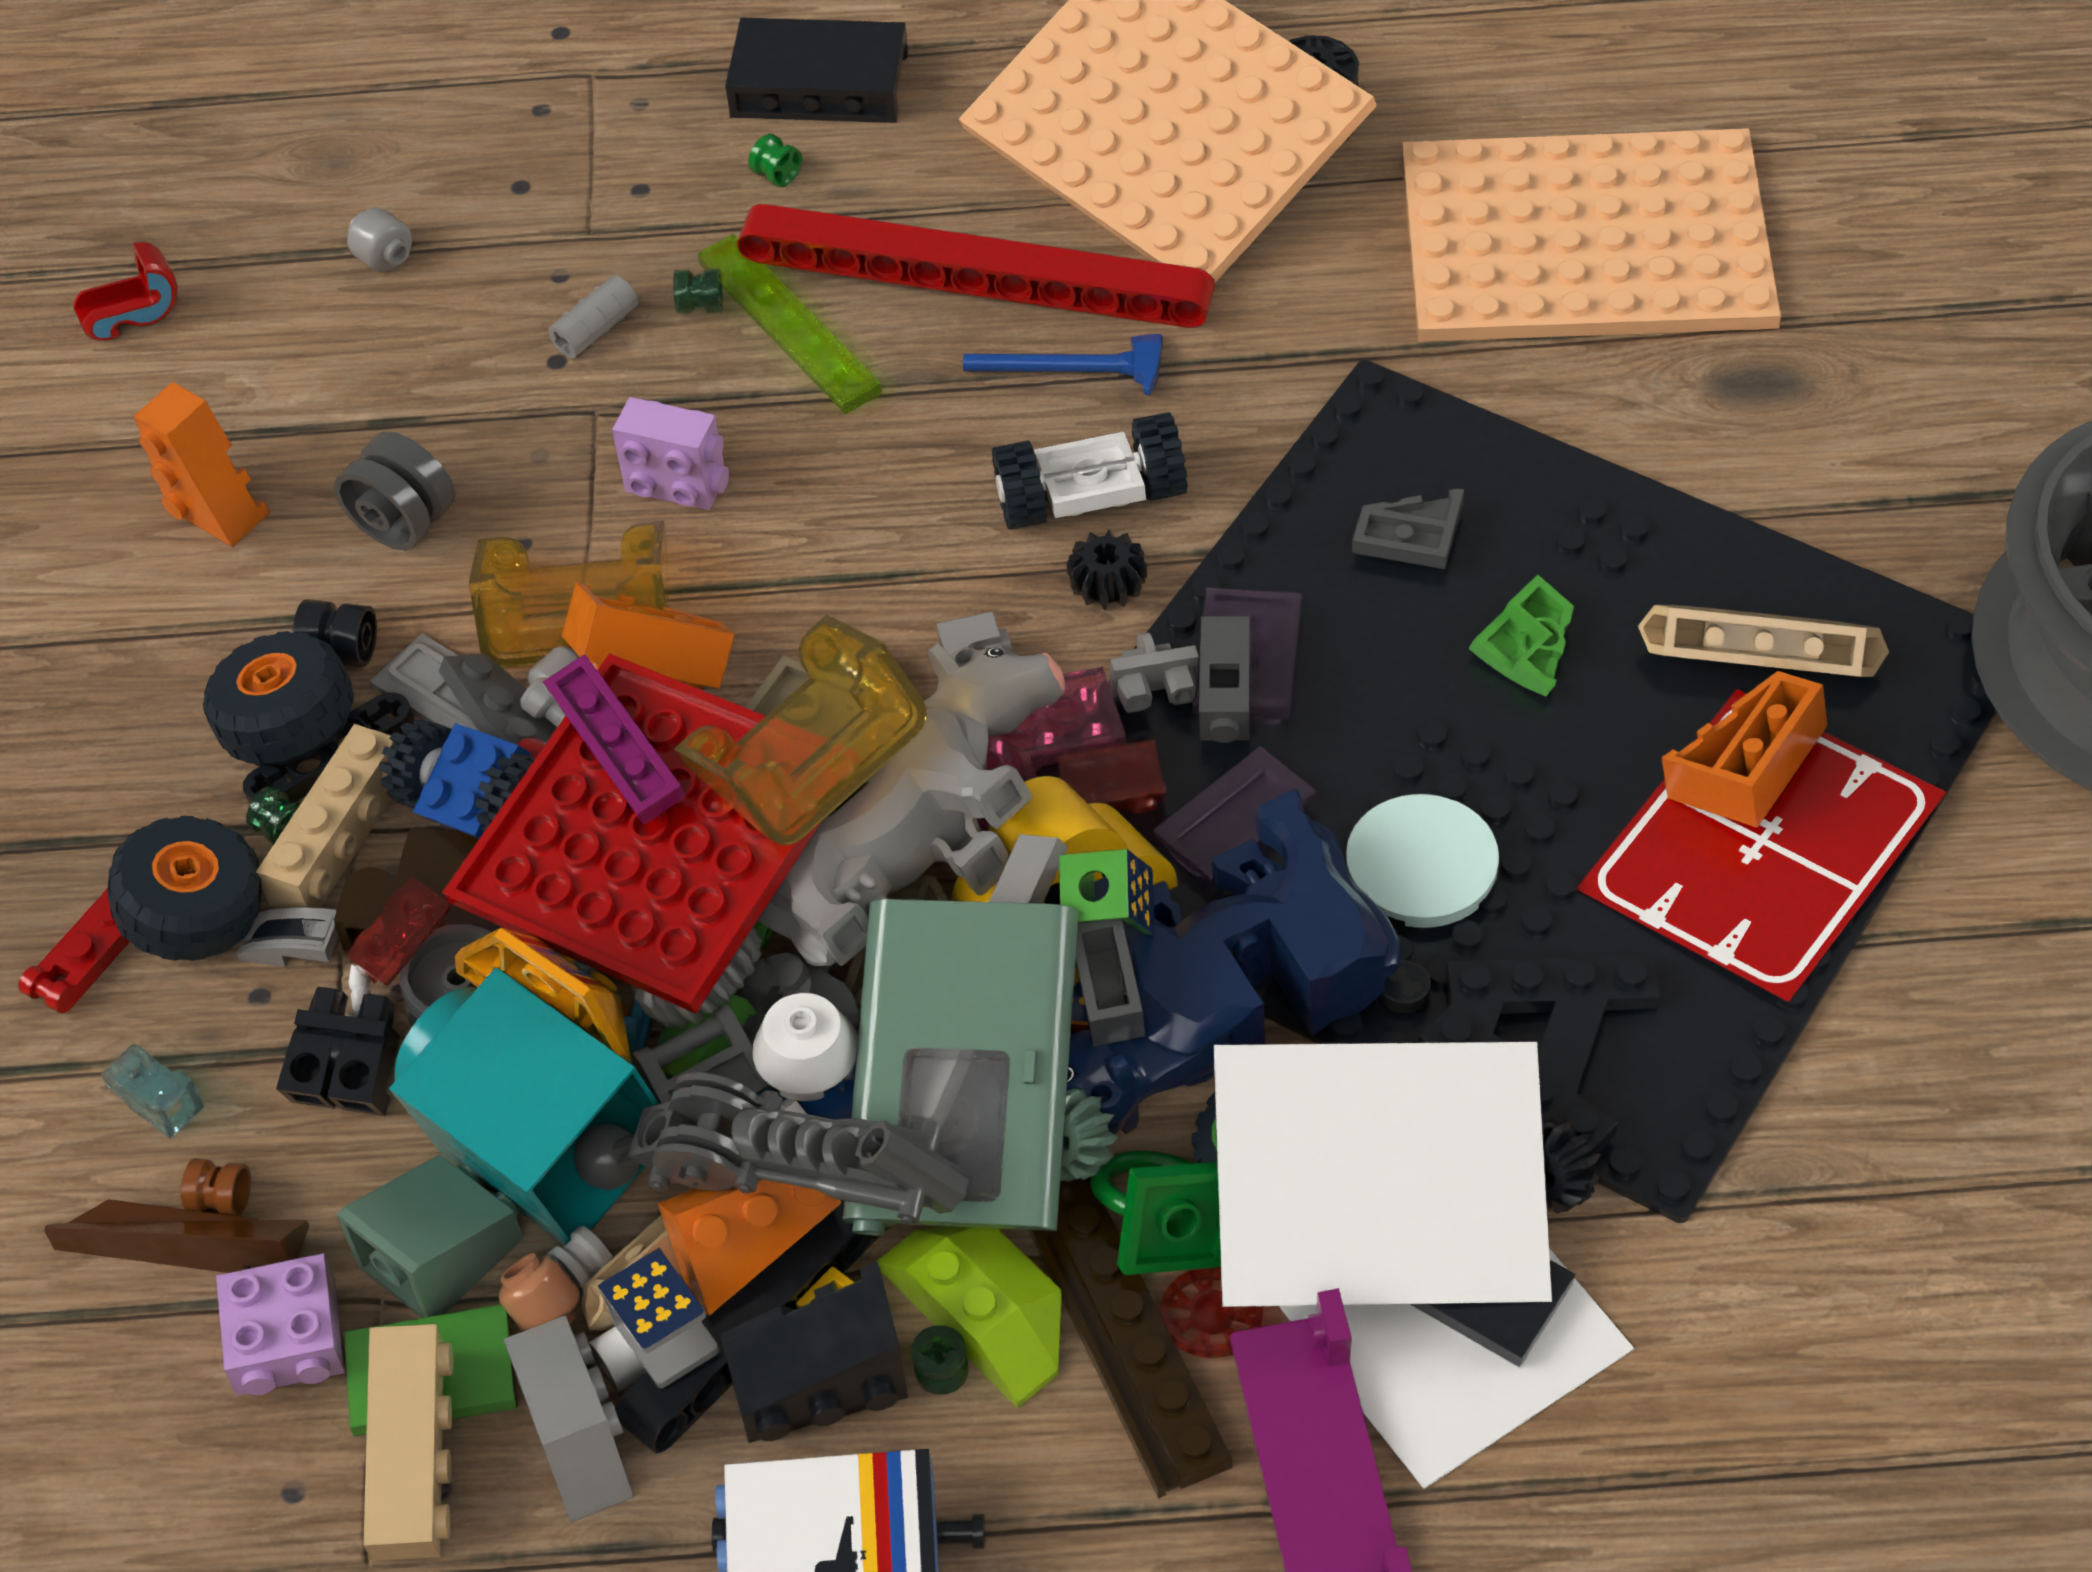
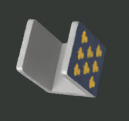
M660 1248L597 1285L614 1326L658 1388L668 1386L719 1353L718 1344L701 1322L706 1317L704 1308Z

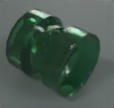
M705 269L702 274H697V276H694L690 270L674 271L673 292L677 314L692 313L696 307L704 309L707 313L722 312L723 283L720 269Z

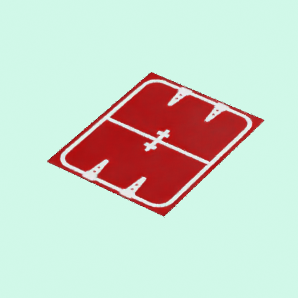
M1737 689L1709 724L1715 726L1731 714L1732 705L1745 696L1746 693ZM1823 732L1758 828L1668 799L1664 779L1577 886L1576 890L1789 1002L1947 792Z

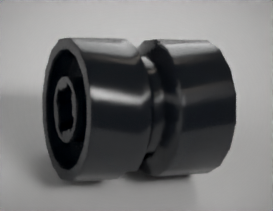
M305 599L299 604L296 611L293 633H306L327 642L334 648L343 665L364 667L370 662L375 650L377 618L374 609L368 605L344 603L337 609L332 601Z

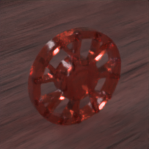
M1221 1267L1189 1270L1174 1279L1163 1294L1161 1317L1166 1329L1170 1333L1175 1345L1191 1355L1205 1358H1222L1233 1355L1231 1334L1237 1331L1230 1328L1232 1322L1237 1321L1250 1326L1249 1329L1261 1327L1263 1306H1249L1240 1310H1234V1306L1223 1307L1222 1291L1211 1289L1213 1280L1222 1281ZM1201 1280H1208L1207 1284H1202ZM1191 1283L1199 1291L1192 1300L1181 1291V1289ZM1176 1295L1180 1300H1173ZM1169 1308L1190 1311V1317L1170 1318ZM1193 1327L1201 1332L1195 1341L1186 1338L1182 1334ZM1220 1333L1224 1335L1227 1343L1220 1345L1210 1344V1335Z

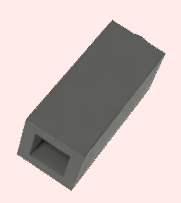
M1201 616L1200 740H1214L1221 743L1235 740H1250V616Z

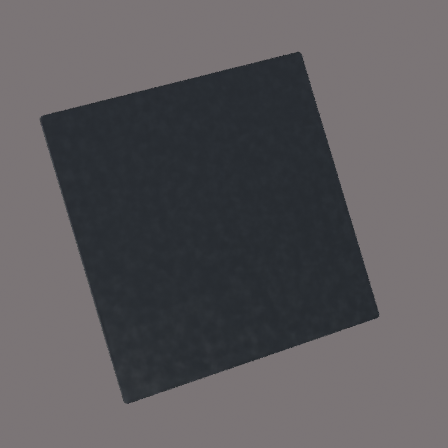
M1362 360L1353 368L1146 632L1152 636L1154 645L1169 643L1171 649L1195 645L1199 659L1195 675L1196 692L1194 700L1190 703L1174 705L1169 702L1166 689L1151 691L1152 702L1150 707L1143 711L1127 713L1119 697H1109L1106 683L1032 779L1042 776L1060 778L1071 786L1088 804L1102 803L1116 809L1175 869L1178 886L1170 889V898L1179 904L1183 920L1212 901L1238 894L1219 890L1213 882L1211 858L1255 839L1263 856L1285 867L1284 859L1280 853L1272 847L1263 844L1257 836L1255 810L1259 805L1293 789H1298L1303 801L1304 813L1311 820L1325 825L1335 834L1343 853L1345 865L1347 844L1353 828L1368 811L1382 802L1405 795L1429 794L1452 799L1473 810L1491 829L1499 852L1497 880H1495L1488 895L1479 903L1478 909L1457 922L1428 928L1405 926V921L1387 916L1400 938L1403 951L1401 960H1409L1420 964L1430 975V998L1423 1008L1412 1013H1398L1387 1008L1382 1003L1380 997H1378L1360 1013L1333 1021L1317 1034L1311 1036L1271 974L1265 977L1260 984L1253 987L1264 1003V1017L1317 1044L1418 1043L1419 1035L1449 1007L1445 975L1447 961L1653 955L1660 992L1658 1009L1607 1010L1604 1012L1577 1094L1618 1122L1616 1135L1598 1152L1601 1156L1597 1163L1593 1164L1603 1174L1598 1184L1674 1222L1684 1223L1691 1217L1997 711L1985 692L1975 665L1972 646V613L1368 360ZM1449 490H1464V502L1445 569L1352 553V541L1364 505L1381 502L1396 503L1403 498L1421 495L1423 502L1448 498ZM1537 575L1574 605L1570 624L1564 634L1566 643L1563 655L1558 660L1554 677L1557 680L1556 685L1547 696L1533 692L1510 680L1468 649L1473 640L1504 611L1509 601ZM1654 605L1705 607L1821 619L1880 628L1889 654L1873 677L1662 656L1649 653L1638 625ZM1201 616H1250V740H1235L1228 743L1200 740ZM1777 671L1823 684L1827 727L1824 732L1947 792L1789 1002L1576 890L1577 886L1665 779L1661 758L1672 749L1679 753L1697 739V731L1711 722L1737 689L1747 694ZM1552 1012L1501 1014L1494 1034L1505 1042H1537L1539 1050Z

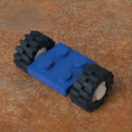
M418 719L414 720V725L405 723L401 726L404 735L397 732L391 735L389 739L395 744L393 748L384 747L382 754L389 756L388 762H380L379 771L388 774L380 780L382 786L389 789L386 793L390 798L397 800L396 802L413 808L414 813L427 820L480 839L536 758L531 757L530 751L517 744L457 723L454 724L453 728H449L429 720Z

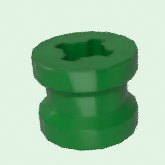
M766 134L753 145L749 154L748 165L755 174L759 176L767 175V179L771 184L776 187H784L790 184L798 175L802 165V153L794 146H784L783 141L773 134Z

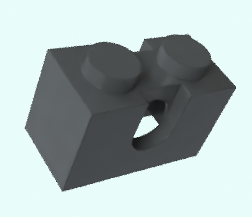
M1110 920L1078 923L1075 966L1079 984L1082 988L1093 1047L1144 1037L1143 1010L1123 921Z

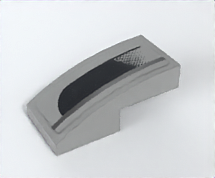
M290 907L261 911L255 918L251 930L241 941L236 956L240 961L286 967L290 957L329 963L339 938L334 924L337 910Z

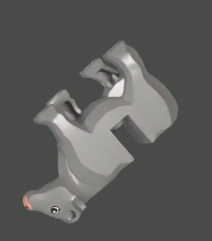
M938 643L930 648L927 653L938 677L937 691L930 698L912 707L879 714L857 738L837 744L856 752L861 762L847 783L854 797L832 816L828 814L825 816L757 921L791 939L807 964L831 966L837 962L842 966L860 950L866 948L870 902L888 899L887 895L893 894L917 880L934 862L948 863L955 874L963 877L977 895L985 894L999 881L1009 859V854L996 833L981 830L977 818H985L992 827L997 829L1028 803L1033 796L1016 768L1004 765L992 770H986L988 736L1010 734L1036 709L1054 704L1064 693L1065 680L1061 667L1048 653L1020 656L993 645L979 650L963 647L949 655Z

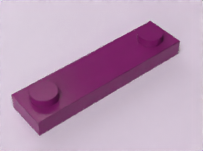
M585 654L543 681L550 695L643 825L687 797L677 779Z

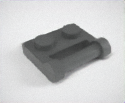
M728 1004L713 1010V1017L650 1050L648 1046H645L633 1053L639 1070L651 1087L659 1104L671 1100L677 1078L685 1073L702 1072L730 1078L745 1085L756 1095L772 1087L758 1073L753 1061V1047ZM722 1035L726 1037L731 1047L667 1080L661 1069L662 1067Z

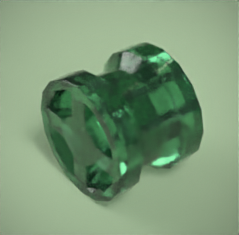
M277 787L267 788L260 792L249 805L246 813V823L253 831L259 834L266 833L268 842L274 845L301 804L295 801L289 802L288 795Z
M941 1325L926 1328L915 1337L912 1343L911 1356L918 1384L925 1391L935 1395H946L958 1390L965 1383L969 1368L966 1357V1344L962 1335L953 1328Z

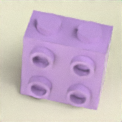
M629 397L612 429L625 492L634 493L640 497H652L675 502L686 507L693 506L710 510L718 493H724L729 480V469L724 466L722 456L723 437L718 433L715 415L699 410L670 406L657 401Z
M324 1253L216 1276L224 1371L237 1396L243 1394L263 1395L271 1392L274 1388L300 1382L315 1384L326 1380L329 1376L345 1373L336 1283Z

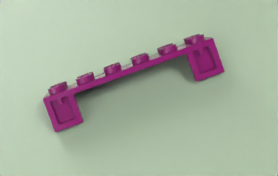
M1339 1288L1317 1292L1316 1314L1308 1315L1307 1319L1248 1329L1231 1334L1232 1351L1285 1572H1412L1406 1546L1397 1547L1350 1364L1352 1337Z

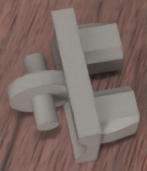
M1150 633L1138 634L1136 649L1122 651L1121 658L1110 659V680L1107 681L1106 685L1109 697H1119L1127 713L1143 711L1150 707L1152 702L1151 691L1166 689L1169 702L1174 705L1192 702L1196 692L1195 675L1199 659L1195 645L1171 649L1169 643L1154 645Z

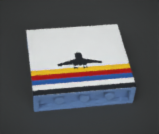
M929 1449L724 1465L725 1485H717L715 1488L718 1519H726V1539L717 1540L718 1572H939L934 1473Z

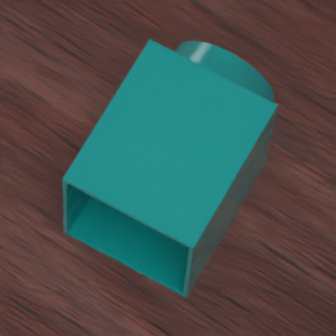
M497 967L494 968L478 988L462 987L450 991L436 1000L422 1013L409 1030L400 1047L395 1063V1082L389 1087L390 1091L442 1154L457 1165L463 1163L478 1176L483 1185L494 1193L498 1191L507 1196L520 1213L564 1246L570 1242L571 1233L580 1225L592 1231L645 1168V1166L639 1164V1168L632 1180L618 1189L603 1190L590 1187L579 1177L573 1161L575 1144L581 1134L595 1124L602 1123L623 1126L631 1134H635L643 1108L658 1105L657 1100L633 1065Z

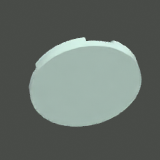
M1405 795L1382 802L1368 811L1357 822L1347 844L1346 869L1352 882L1364 891L1387 916L1405 921V926L1428 928L1444 926L1471 915L1478 909L1479 903L1492 889L1498 874V846L1487 823L1467 806L1452 799L1436 795Z

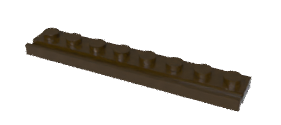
M1090 1177L1074 1179L1069 1182L1060 1181L1057 1231H1028L1052 1281L1062 1291V1301L1157 1497L1166 1496V1491L1178 1486L1183 1489L1231 1469L1232 1457L1140 1274L1124 1275L1117 1265L1121 1236L1107 1208L1093 1194L1090 1187Z

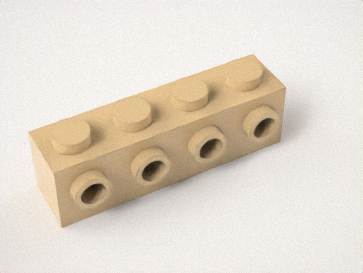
M357 724L353 725L256 871L261 877L262 890L269 907L275 909L290 907L321 908L392 799L386 793L389 789L383 787L380 780L388 774L379 771L380 762H388L389 756L382 754L384 747L393 748L395 744L389 739L391 735Z
M437 1324L370 1327L363 1545L372 1561L440 1557V1539H448L450 1536V1509L448 1504H441V1484H449L451 1481V1455L449 1449L442 1450V1430L451 1429L452 1402L450 1395L443 1396V1376H452L453 1350L451 1342L444 1343Z

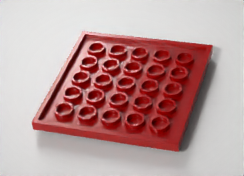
M609 653L598 668V673L677 779L687 797L643 825L565 716L445 887L442 894L454 906L508 930L536 937L563 955L696 1014L861 762L856 752Z

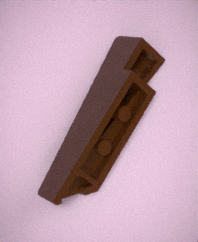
M108 1199L68 1223L46 1225L44 1232L54 1250L231 1273L250 1269L251 1266L260 1267L298 1259L309 1224L307 1220H259Z

